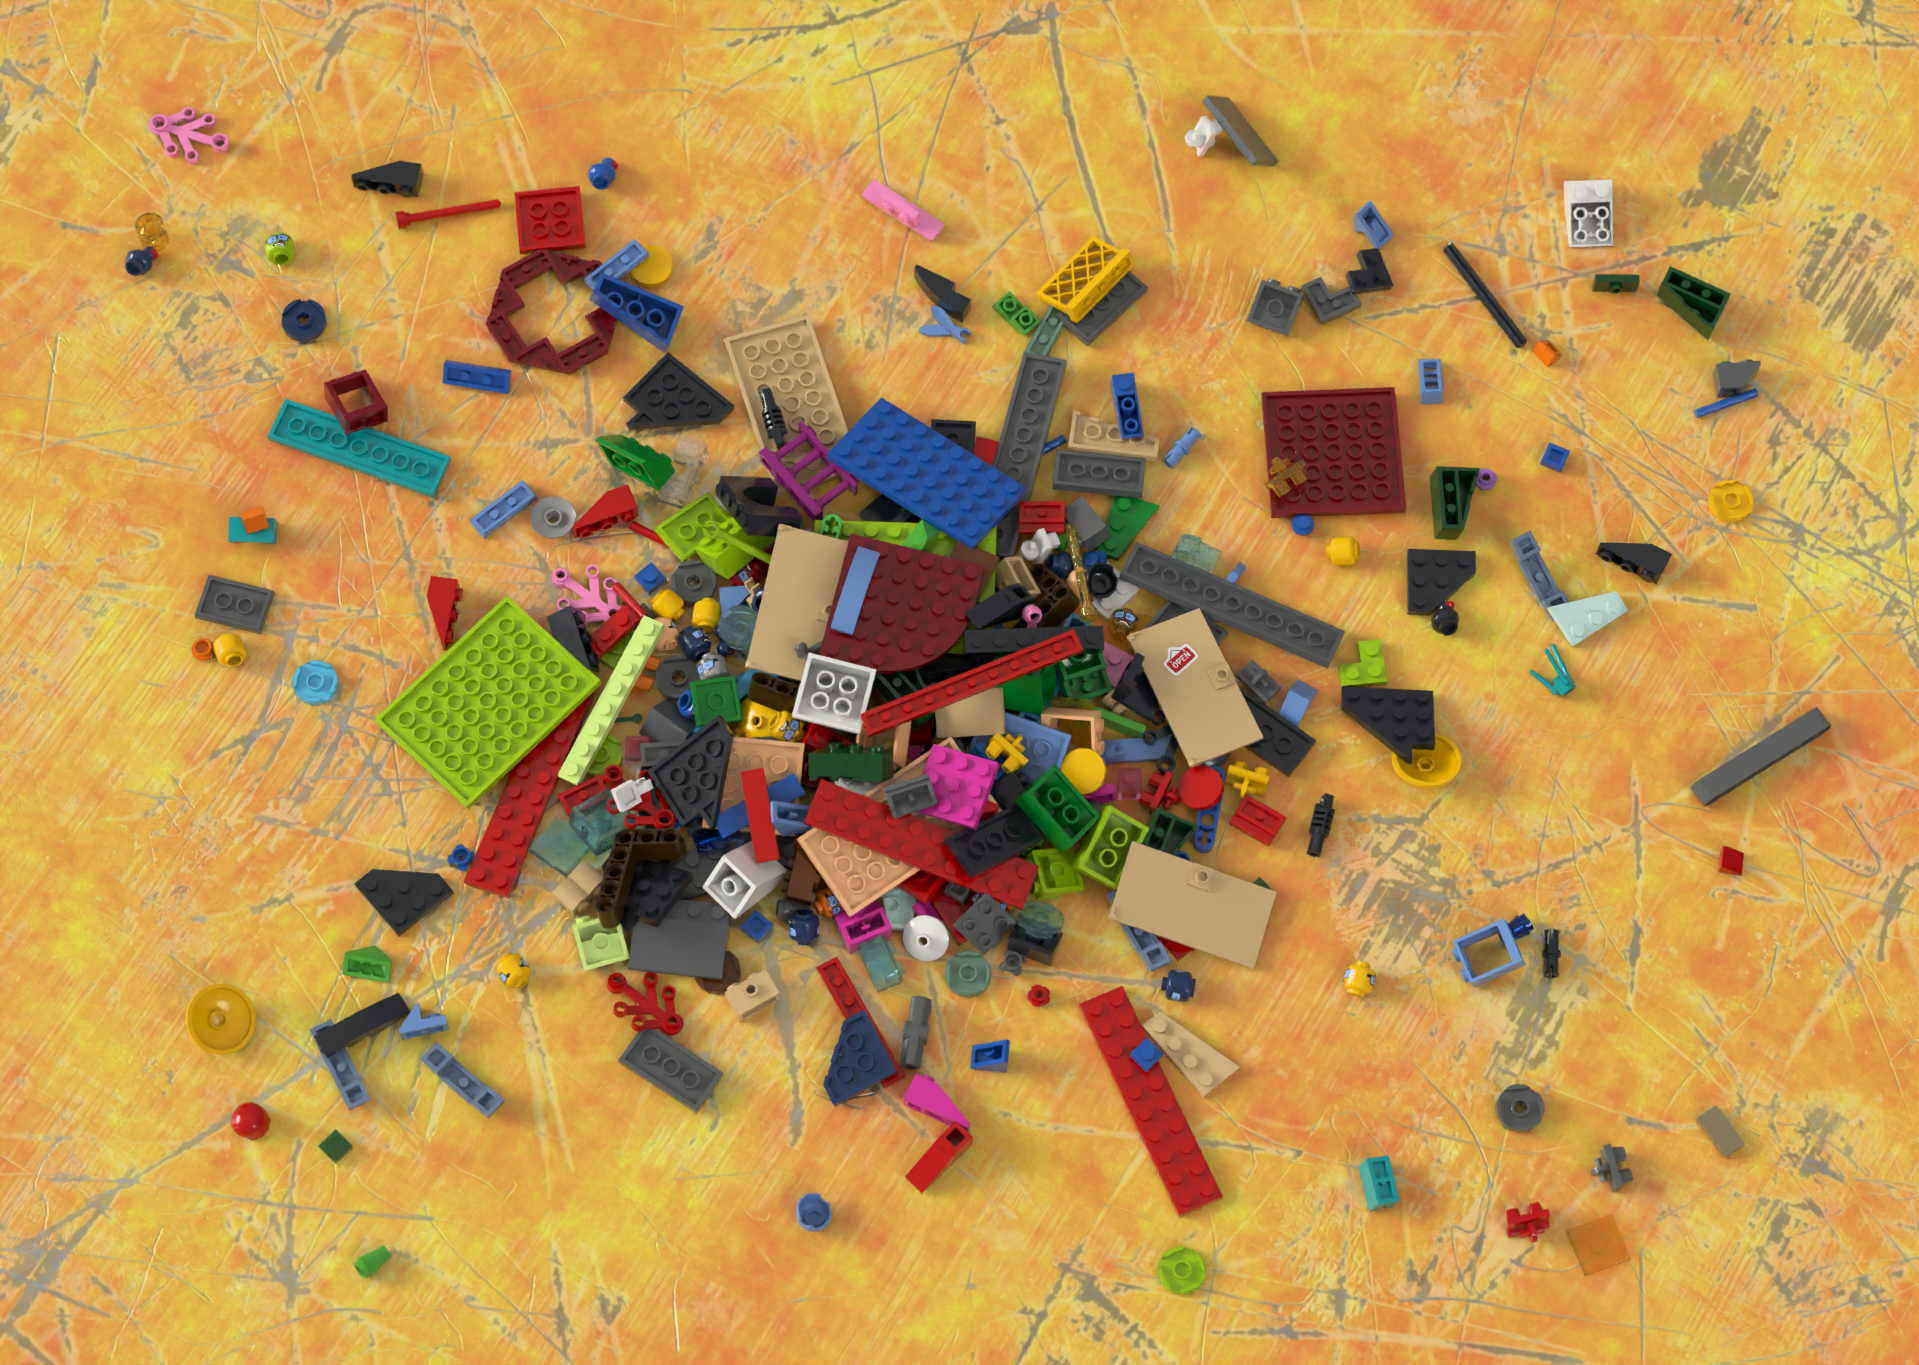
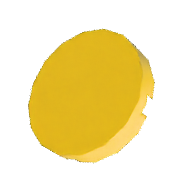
M655 245L643 246L649 253V257L633 269L630 275L641 286L648 288L658 287L671 277L673 271L672 258L662 247Z
M1734 479L1723 480L1717 483L1711 490L1708 498L1709 509L1712 514L1720 521L1727 523H1738L1745 520L1751 513L1754 505L1753 494L1748 486L1738 483L1739 481Z
M1079 748L1071 751L1065 756L1061 765L1062 773L1071 783L1076 785V789L1081 794L1085 795L1096 792L1102 787L1107 775L1104 759L1099 753L1091 749Z

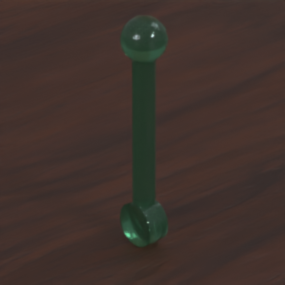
M636 713L632 717L616 718L614 723L628 721L640 723L642 715Z

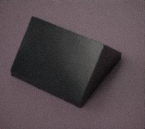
M1019 917L1008 938L1007 950H1012L1025 955L1026 958L1051 966L1063 933Z

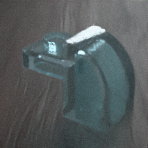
M1185 534L1180 537L1171 557L1212 573L1222 551L1203 543L1202 538Z

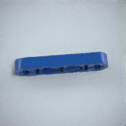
M1212 766L1219 773L1225 784L1226 774L1221 767ZM1222 794L1219 798L1220 801L1209 810L1198 812L1196 825L1199 827L1195 831L1193 846L1199 853H1208L1213 849ZM1205 815H1210L1213 817L1214 823L1206 826L1202 823L1201 818ZM1203 831L1208 832L1207 842L1209 843L1206 846H1201L1200 842L1203 837Z

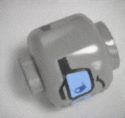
M714 652L704 654L702 656L703 659L697 664L700 680L730 675L725 658L721 655H716Z

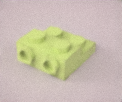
M588 915L575 919L576 923L572 924L584 971L629 959L621 924L612 929H605L601 926L599 918L590 919Z

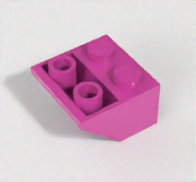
M877 899L851 917L848 916L845 910L832 917L849 954L892 937V926Z

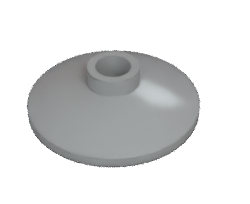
M557 496L546 497L540 500L531 512L532 527L539 535L549 539L565 536L572 530V526L576 522V513L572 504L566 499ZM553 518L558 519L556 523L550 522Z

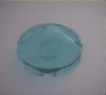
M744 605L727 609L721 615L718 623L719 636L725 644L737 650L749 649L758 612Z
M1033 901L1026 903L1024 908L1019 910L1017 922L1020 928H1025V932L1031 936L1051 938L1053 934L1057 933L1058 935L1061 933L1064 917L1059 909L1053 905Z

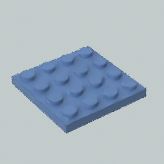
M1005 711L1006 734L1000 735L1005 737L1009 733L1014 738L1019 734L1023 737L1019 743L1026 749L1021 754L1029 761L1017 770L1019 774L1024 773L1029 785L1053 765H1056L1061 770L1072 735ZM994 735L973 736L968 754L979 742H983L988 747L990 744L988 741ZM1007 773L1003 774L997 781H999L1000 779L1004 778V777L1007 776L1008 774H1007ZM991 788L990 794L996 803L999 804V807L1002 808L1003 806Z

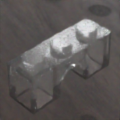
M681 434L673 456L674 463L684 466L686 470L680 475H672L657 492L659 502L683 509L686 503L691 502L694 494L692 488L695 483H699L702 471H700L701 466L706 464L710 452L707 451L706 442Z

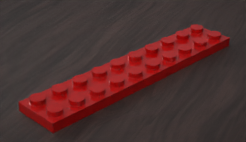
M594 692L513 767L464 882L467 886L509 899L545 814L547 804L559 781L558 773L575 743L594 698Z
M823 779L819 782L804 824L981 895L987 892L994 900L1019 910L1024 908L1039 867L1036 864L1015 857L971 879L944 844L948 837L956 834L955 832L910 814L893 819L888 805Z
M1123 986L1080 1003L1081 1012L1178 1217L1222 1199L1223 1195L1159 1061L1146 1073L1130 1057V1053L1147 1036Z

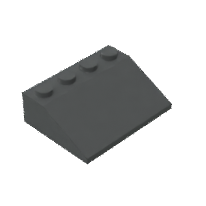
M678 899L658 927L637 922L634 926L628 969L722 980L732 916L719 903Z

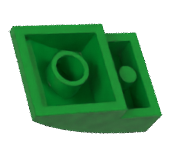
M1077 654L1055 663L1056 674L1067 708L1105 696L1113 690L1106 672L1107 665L1103 654Z

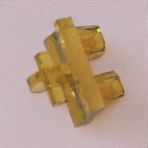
M1279 457L1273 458V467L1269 469V472L1272 475L1276 472L1279 474L1264 485L1267 489L1272 488L1279 497L1283 496L1291 490L1285 481L1286 478L1290 476L1296 486L1308 479L1303 469L1306 466L1305 462L1301 460L1286 468L1291 463L1289 458L1286 457L1283 460Z

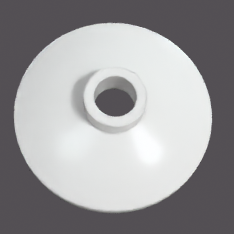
M921 915L908 922L903 932V942L907 951L916 959L933 961L941 957L947 950L949 934L947 928L939 919L929 915ZM925 937L928 941L927 944H923L920 938Z

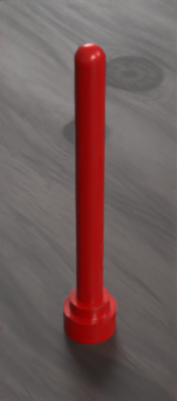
M495 199L409 214V212L404 213V211L395 213L398 229H404L413 222L499 208L501 202Z

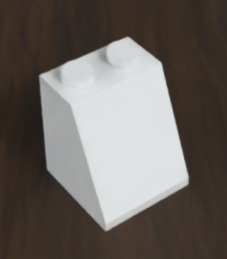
M750 841L724 854L702 888L736 919L775 889L787 870L777 860L756 864L753 843Z

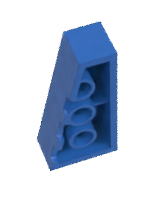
M602 272L595 283L589 299L664 353L670 345L684 308L680 304Z

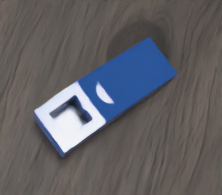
M1134 373L1112 375L1110 386L1121 439L1144 437Z

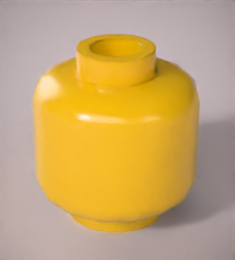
M1352 536L1334 537L1330 545L1326 546L1327 559H1331L1335 566L1354 565L1356 560L1360 559L1359 542L1355 541Z
M661 589L650 602L653 604L651 611L655 615L673 619L675 622L685 612L681 609L684 606V600L671 589L665 591Z
M704 598L696 602L693 607L692 623L695 627H701L705 633L714 632L717 625L722 622L721 605L713 598Z
M222 634L214 642V652L218 661L223 666L236 667L243 662L247 655L244 643L237 634Z

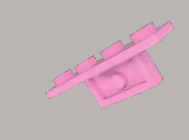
M873 180L862 193L864 199L930 241H934L944 228V223L877 180Z

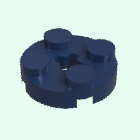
M294 300L284 308L282 313V327L285 334L301 344H307L318 338L327 326L325 312L322 306L314 300ZM301 317L304 319L309 318L306 324H300L299 319Z

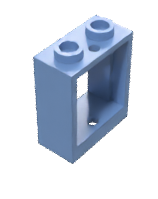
M1505 919L1453 940L1455 946L1452 949L1453 955L1457 962H1462L1464 969L1461 970L1465 982H1470L1473 987H1477L1526 965L1509 924ZM1501 933L1512 961L1476 977L1464 948Z

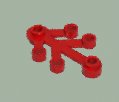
M618 765L606 767L604 780L607 784L619 786L626 782L622 778L623 770ZM648 770L641 771L639 774V779L642 778V776H648L652 783L653 779L650 776ZM614 775L617 779H611L609 776ZM658 787L655 795L659 799V809L652 804L651 790L641 794L642 802L626 811H646L650 816L627 814L624 818L625 828L635 829L637 825L654 826L656 829L674 828L676 824L675 815L668 809V803L664 796L659 793ZM610 799L607 803V811L612 815H616L620 811L618 808L612 809L610 807L612 804L616 805L615 800ZM632 819L635 823L630 824L627 820ZM660 820H666L668 823H661Z
M647 972L644 975L643 984L646 986L647 998L628 985L626 978L621 973H614L609 976L607 989L611 993H624L638 1004L628 1006L625 1002L619 1001L615 1003L613 1008V1014L618 1018L637 1015L633 1017L631 1024L634 1031L662 1029L665 1034L672 1036L678 1034L683 1029L684 1021L680 1015L675 1013L674 999L676 989L673 986L667 985L662 989L661 997L665 1001L666 1012L658 1007L656 993L658 976L656 973ZM647 978H652L654 981L650 982ZM665 992H671L672 995H666ZM617 1008H623L624 1011L620 1012ZM641 1015H653L657 1019L646 1020ZM635 1022H641L642 1025H637Z

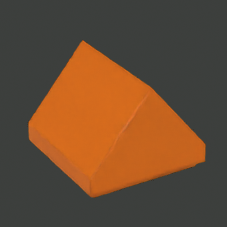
M1539 340L1533 350V353L1546 367H1549L1562 356V353L1549 340Z
M263 506L241 512L242 522L247 534L270 528Z

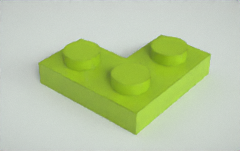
M1381 639L1358 641L1357 647L1360 663L1341 664L1338 667L1341 687H1366L1387 684L1388 680Z

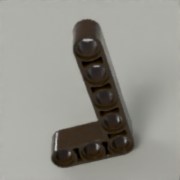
M1035 564L1030 567L1029 572L1038 586L1040 594L1044 596L1035 605L1042 612V618L1037 623V628L1058 627L1077 609L1080 601L1066 582L1044 565ZM1033 613L1031 619L1035 618L1037 613ZM1022 618L1011 629L1027 628V622ZM995 656L987 657L986 661L988 663L992 662Z
M757 672L752 675L748 698L757 704L778 712L789 711L793 713L800 686L766 673ZM872 687V691H871V695H870V699H869V702H868L867 709L869 708V704H870V700H871V696H872V692H873V687ZM823 726L838 735L849 736L852 734L850 732H846L843 730Z
M624 829L615 835L595 904V909L603 928L612 929L620 924L638 860H674L684 855L685 848L680 832L677 829Z

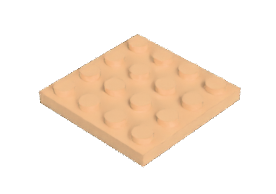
M733 737L719 814L745 800L741 778L742 771L764 768L767 787L794 773L801 785L805 743ZM799 798L790 803L799 805ZM703 818L702 828L711 829ZM749 825L739 830L740 832L751 833ZM775 828V834H776V835H781V834L778 832V830Z

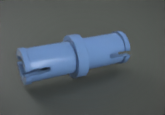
M1190 427L1180 440H1176L1172 450L1162 459L1164 464L1174 469L1182 457L1190 453V448L1201 437L1200 432Z

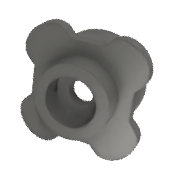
M1006 950L1004 952V960L1000 963L999 968L1003 972L1009 971L1014 976H1019L1022 973L1021 967L1026 962V957L1012 950Z

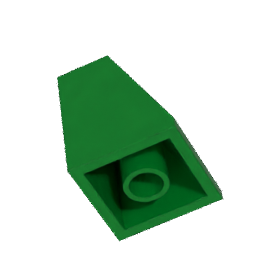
M1007 655L995 656L992 661H995ZM1055 664L994 687H1003L1004 709L1034 714L1044 712L1057 688Z

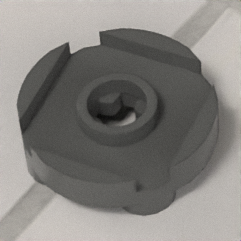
M689 560L680 564L675 573L673 572L671 588L684 600V604L695 605L696 602L704 598H713L717 587L716 575L711 567L709 568L707 565H704V562ZM692 578L700 582L697 587H692L687 583H690Z
M683 655L668 657L656 671V685L665 699L678 701L682 693L690 689L689 682L700 680L697 664ZM676 674H681V677H685L681 683L672 680V678H676Z
M1515 1084L1507 1087L1500 1094L1496 1103L1497 1118L1502 1123L1504 1129L1517 1133L1531 1131L1538 1126L1544 1114L1542 1097L1538 1092L1536 1093L1524 1084ZM1517 1103H1521L1522 1107H1526L1523 1114H1519L1514 1110Z

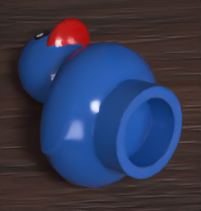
M607 157L601 163L591 166L588 171V179L596 189L604 190L609 187L616 177L615 170L618 168V163L612 158Z

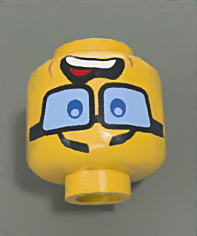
M782 711L781 713L777 712L772 717L768 728L771 729V736L779 741L799 742L804 735V729H802L803 721L791 718L792 713L789 711Z
M508 953L498 960L496 974L508 988H521L529 982L528 977L531 974V968L520 954Z
M1357 961L1356 965H1348L1346 967L1342 982L1343 987L1347 989L1346 993L1364 997L1365 994L1372 992L1376 973L1369 969L1370 964Z

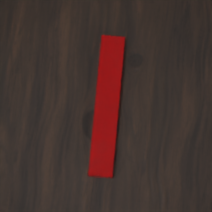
M836 956L817 966L816 970L845 1020L862 1010L867 1012L898 1072L881 1082L884 1089L905 1078V1074L838 957Z

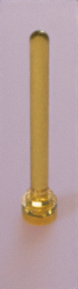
M1072 523L1066 525V533L1082 603L1079 610L1080 620L1083 623H1091L1096 621L1099 616L1097 608L1090 601L1075 527Z

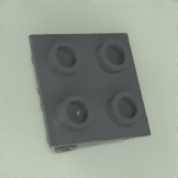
M987 892L983 895L975 894L972 898L973 905L953 924L984 955L1017 923Z

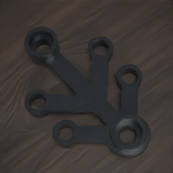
M1155 711L1151 719L1154 725L1159 726L1165 721L1166 717L1163 711ZM1155 715H1159L1162 720H1156ZM1170 725L1157 730H1148L1143 736V740L1147 745H1154L1158 739L1171 735L1165 754L1156 763L1158 772L1165 775L1166 771L1172 773L1176 767L1174 754L1178 742ZM1147 735H1152L1154 740H1149ZM1161 764H1167L1168 769H1164Z

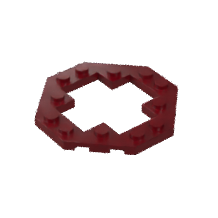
M539 249L502 269L500 282L493 298L486 327L509 362L570 375L608 354L617 319L602 308H598L585 315V320L594 334L558 354L547 337L527 347L508 319L509 315L525 307L523 300L515 289L550 270L554 271L564 286L581 276L585 279L602 265L601 261H588L579 259L578 256L564 253L559 255L550 253L549 250Z

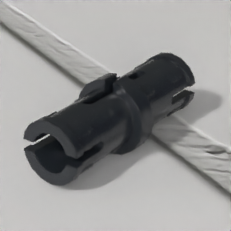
M1547 929L1544 931L1545 949L1542 951V956L1545 958L1544 977L1550 978L1552 969V978L1559 977L1558 958L1561 957L1559 930L1553 929V938H1551V929Z

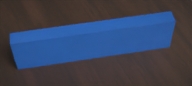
M794 773L767 787L770 802L773 800L790 803L805 794ZM745 800L719 814L717 828L723 839L749 825Z

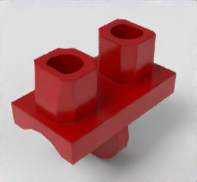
M1166 771L1165 775L1152 772L1148 785L1158 790L1156 794L1144 790L1139 800L1140 805L1149 809V815L1157 807H1160L1163 800L1165 802L1162 807L1169 810L1171 804H1179L1180 798L1176 795L1178 789L1172 786L1170 791H1167L1172 782L1173 773Z
M1539 1202L1527 1206L1528 1214L1520 1215L1519 1210L1516 1208L1507 1210L1506 1234L1508 1238L1520 1235L1521 1239L1529 1237L1531 1243L1537 1242V1235L1544 1233V1229L1550 1228L1549 1210H1544Z

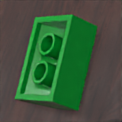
M618 434L601 436L596 439L611 467L658 491L676 472L669 456L664 453L659 454L655 452L649 445H641L633 437L627 438Z
M1053 765L1039 776L1014 800L1059 852L1072 847L1101 817L1056 765Z

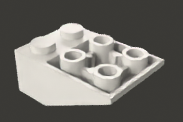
M1612 180L1564 181V205L1569 247L1613 246Z

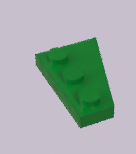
M1115 496L1106 522V527L1111 537L1100 544L1097 551L1104 550L1107 553L1108 559L1118 561L1132 544L1138 533L1147 525L1149 519L1158 511L1159 505L1133 497Z

